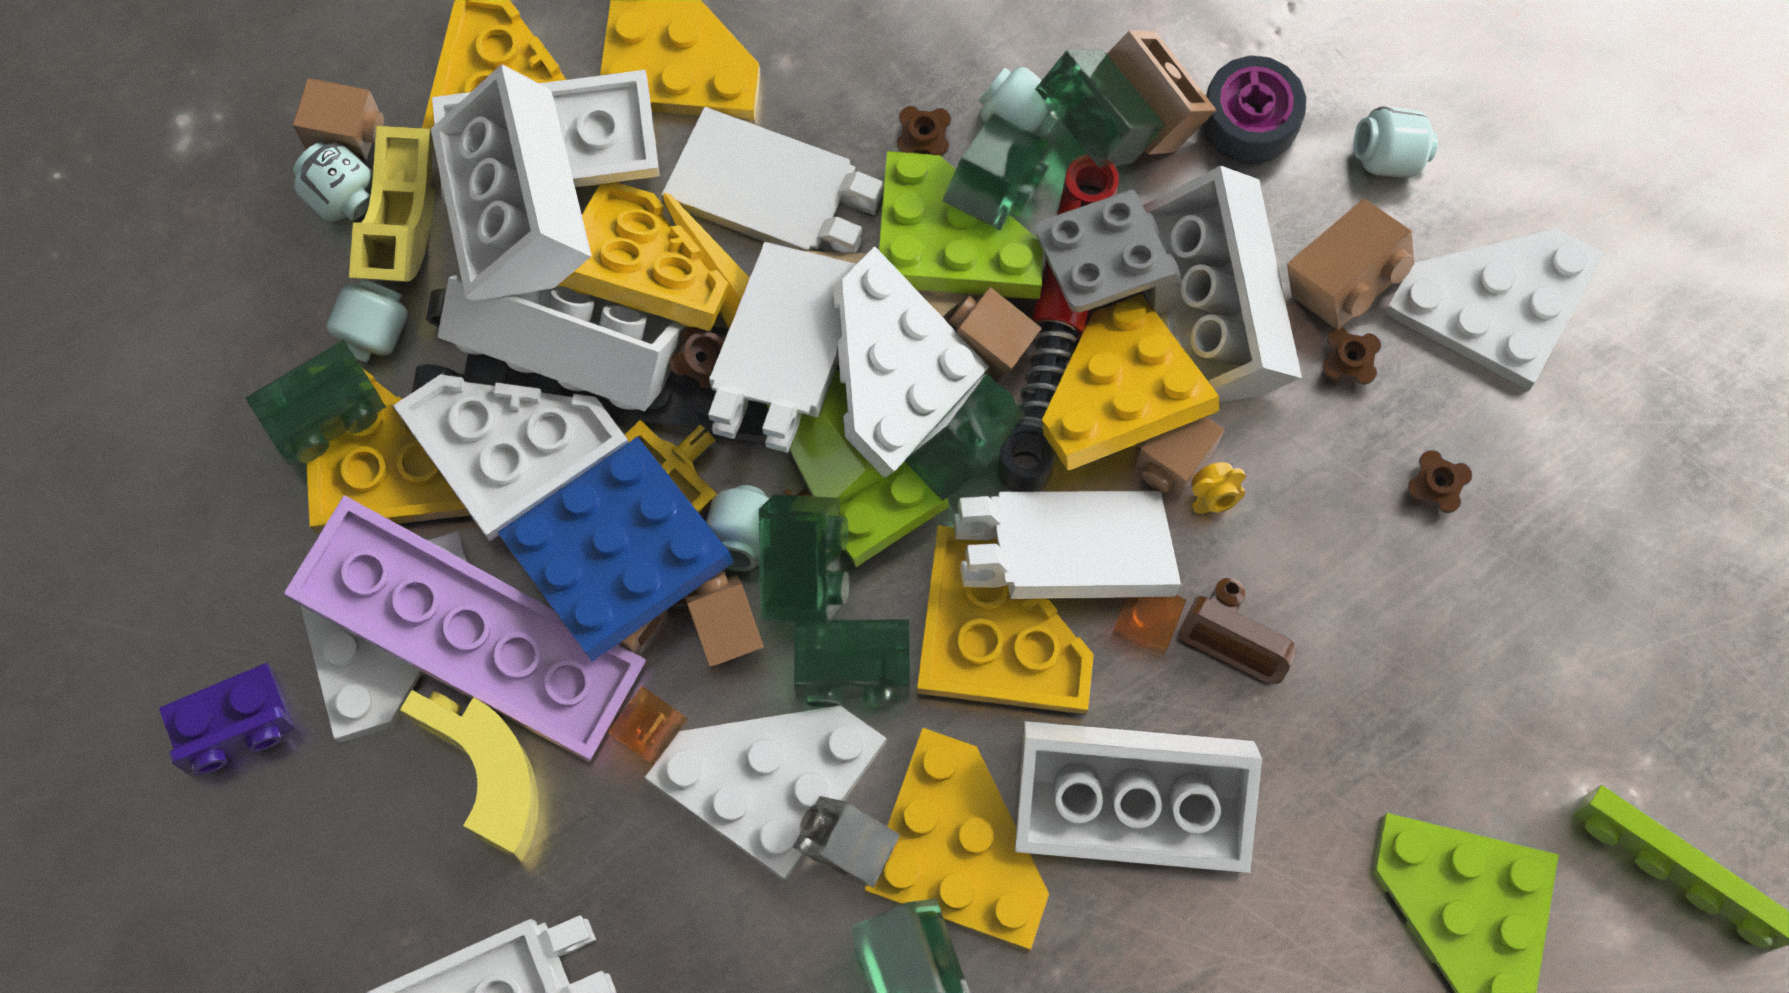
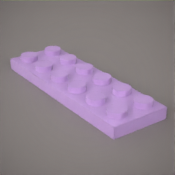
M345 495L284 592L285 597L469 698H477L493 711L589 763L646 662V659L618 644L591 662L552 608Z

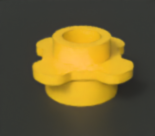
M1225 462L1210 464L1199 470L1191 480L1192 491L1197 496V500L1192 504L1194 511L1198 514H1204L1209 511L1218 513L1235 506L1246 494L1244 488L1241 487V483L1246 479L1244 471L1242 469H1233L1229 463Z

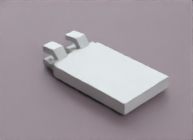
M704 107L661 196L663 200L664 192L668 193L689 214L763 242L801 251L818 250L820 247L827 252L859 253L863 244V238L860 237L862 227L833 216L839 203L876 216L883 200V193L880 192L883 187V181L859 171L854 172L855 166L850 165V159Z
M764 242L709 379L712 390L717 391L708 414L709 420L714 421L712 426L713 434L735 439L746 413L748 401L770 405L762 428L763 434L768 435L765 441L766 448L788 453L798 429L801 415L819 416L839 363L837 340L842 337L840 309L834 308L833 287L851 270L855 263Z
M1161 491L999 492L997 497H991V499L988 496L959 498V514H955L953 518L955 539L991 540L997 538L998 545H967L965 551L967 561H962L960 566L963 587L997 588L1008 585L1010 599L1175 597L1181 586Z
M577 916L549 929L545 922L537 926L536 921L529 919L366 993H617L610 974H605L604 971H599L569 984L559 956L570 954L596 942L589 920L583 919L582 916Z

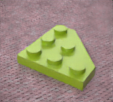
M887 151L879 251L916 290L983 295L991 287L1003 297L1040 299L1043 250L1033 234L940 155Z
M1386 813L1382 816L1372 873L1383 890L1389 892L1407 919L1406 925L1432 964H1437L1454 992L1537 993L1559 854L1391 813Z

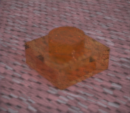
M1178 595L1175 597H1127L1112 634L1165 655L1187 599Z
M641 686L608 733L654 766L688 718Z

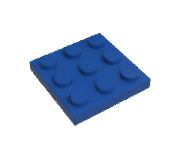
M638 436L498 532L510 552L591 662L734 563L728 549Z

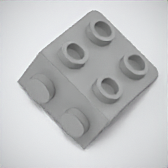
M1134 189L1053 216L1037 224V240L1071 310L1084 312L1143 291L1148 303L1157 315L1175 309L1176 286L1181 285L1178 265L1171 254H1166L1160 242L1156 221L1150 212H1145Z

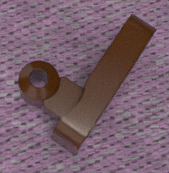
M1223 578L1215 586L1210 599L1203 596L1196 597L1178 632V636L1182 641L1263 682L1279 684L1283 681L1297 654V646L1289 638L1237 613L1246 596L1245 587L1240 581L1234 578Z

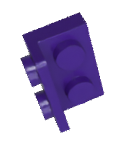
M268 663L159 707L173 750L169 752L171 762L186 774L193 772L194 775H203L216 771L227 764V757L246 749L249 752L268 749L282 740L281 734L296 729L275 672Z

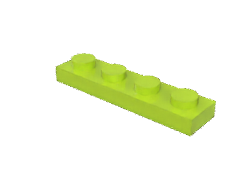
M1600 785L1584 796L1573 814L1586 822L1585 829L1593 837L1608 845L1614 846L1619 844L1636 856L1635 863L1646 873L1662 880L1669 878L1687 891L1685 896L1692 904L1711 914H1718L1719 912L1737 924L1736 930L1738 934L1751 944L1763 949L1772 948L1773 950L1789 945V910L1605 786Z

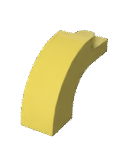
M376 126L371 196L364 220L361 223L353 222L349 278L409 282L418 273L429 239L435 189L431 187L434 146L431 129Z
M411 690L400 708L405 717L411 723L467 753L474 764L478 784L477 795L473 809L463 826L474 837L523 862L534 837L539 806L535 774L524 748L502 718L477 698H472L461 717L459 714L463 708L450 698L436 691H433L429 698H426Z

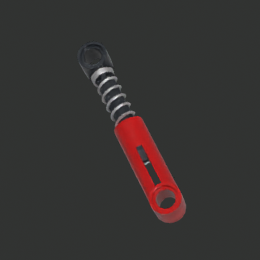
M1086 154L1077 157L1071 162L1066 171L1057 215L1116 195L1119 185V174L1115 165L1108 158L1098 154ZM1093 185L1102 192L1096 195H1088L1083 193L1078 187ZM1047 259L1042 274L1040 299H1036L1032 321L1042 329L1033 340L1036 350L1028 356L1032 367L1024 374L1028 384L1020 391L1023 404L1016 408L1018 417L1013 421L1014 425L1009 427L1001 443L999 453V477L1001 482L1013 492H1038L1048 484L1052 475L1056 453L1043 435L1042 418L1065 372L1066 361H1069L1072 357L1069 353L1070 344L1081 338L1086 328L1090 311L1089 309L1084 312H1075L1069 308ZM1020 452H1030L1035 454L1041 463L1033 468H1023L1018 466L1012 457Z

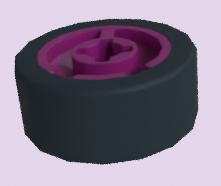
M1250 55L1233 59L1216 72L1208 86L1206 97L1217 111L1203 125L1208 139L1217 149L1238 161L1258 163L1273 159L1290 148L1299 133L1305 117L1307 96L1301 80L1287 65L1271 57ZM1249 104L1259 105L1262 108L1261 113H1255L1254 108Z

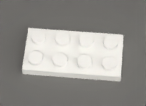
M646 70L539 83L552 92L575 187L660 176ZM471 92L432 97L435 125ZM441 182L442 197H443L444 202H445V197H444V192H443V187H442V182Z

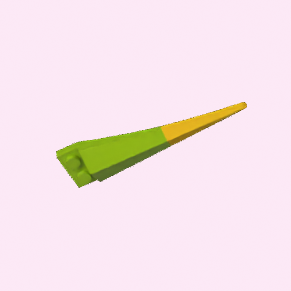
M664 192L663 200L676 226L680 225L701 250L700 261L709 271L718 270L728 282L725 301L720 309V313L728 329H730L750 277L670 194ZM836 368L819 416L801 415L800 423L789 451L811 495L815 499L827 527L853 564L858 567L950 507L947 496L919 460L915 450L893 473L884 478L845 438L843 415L848 412L846 384L841 383L840 372Z

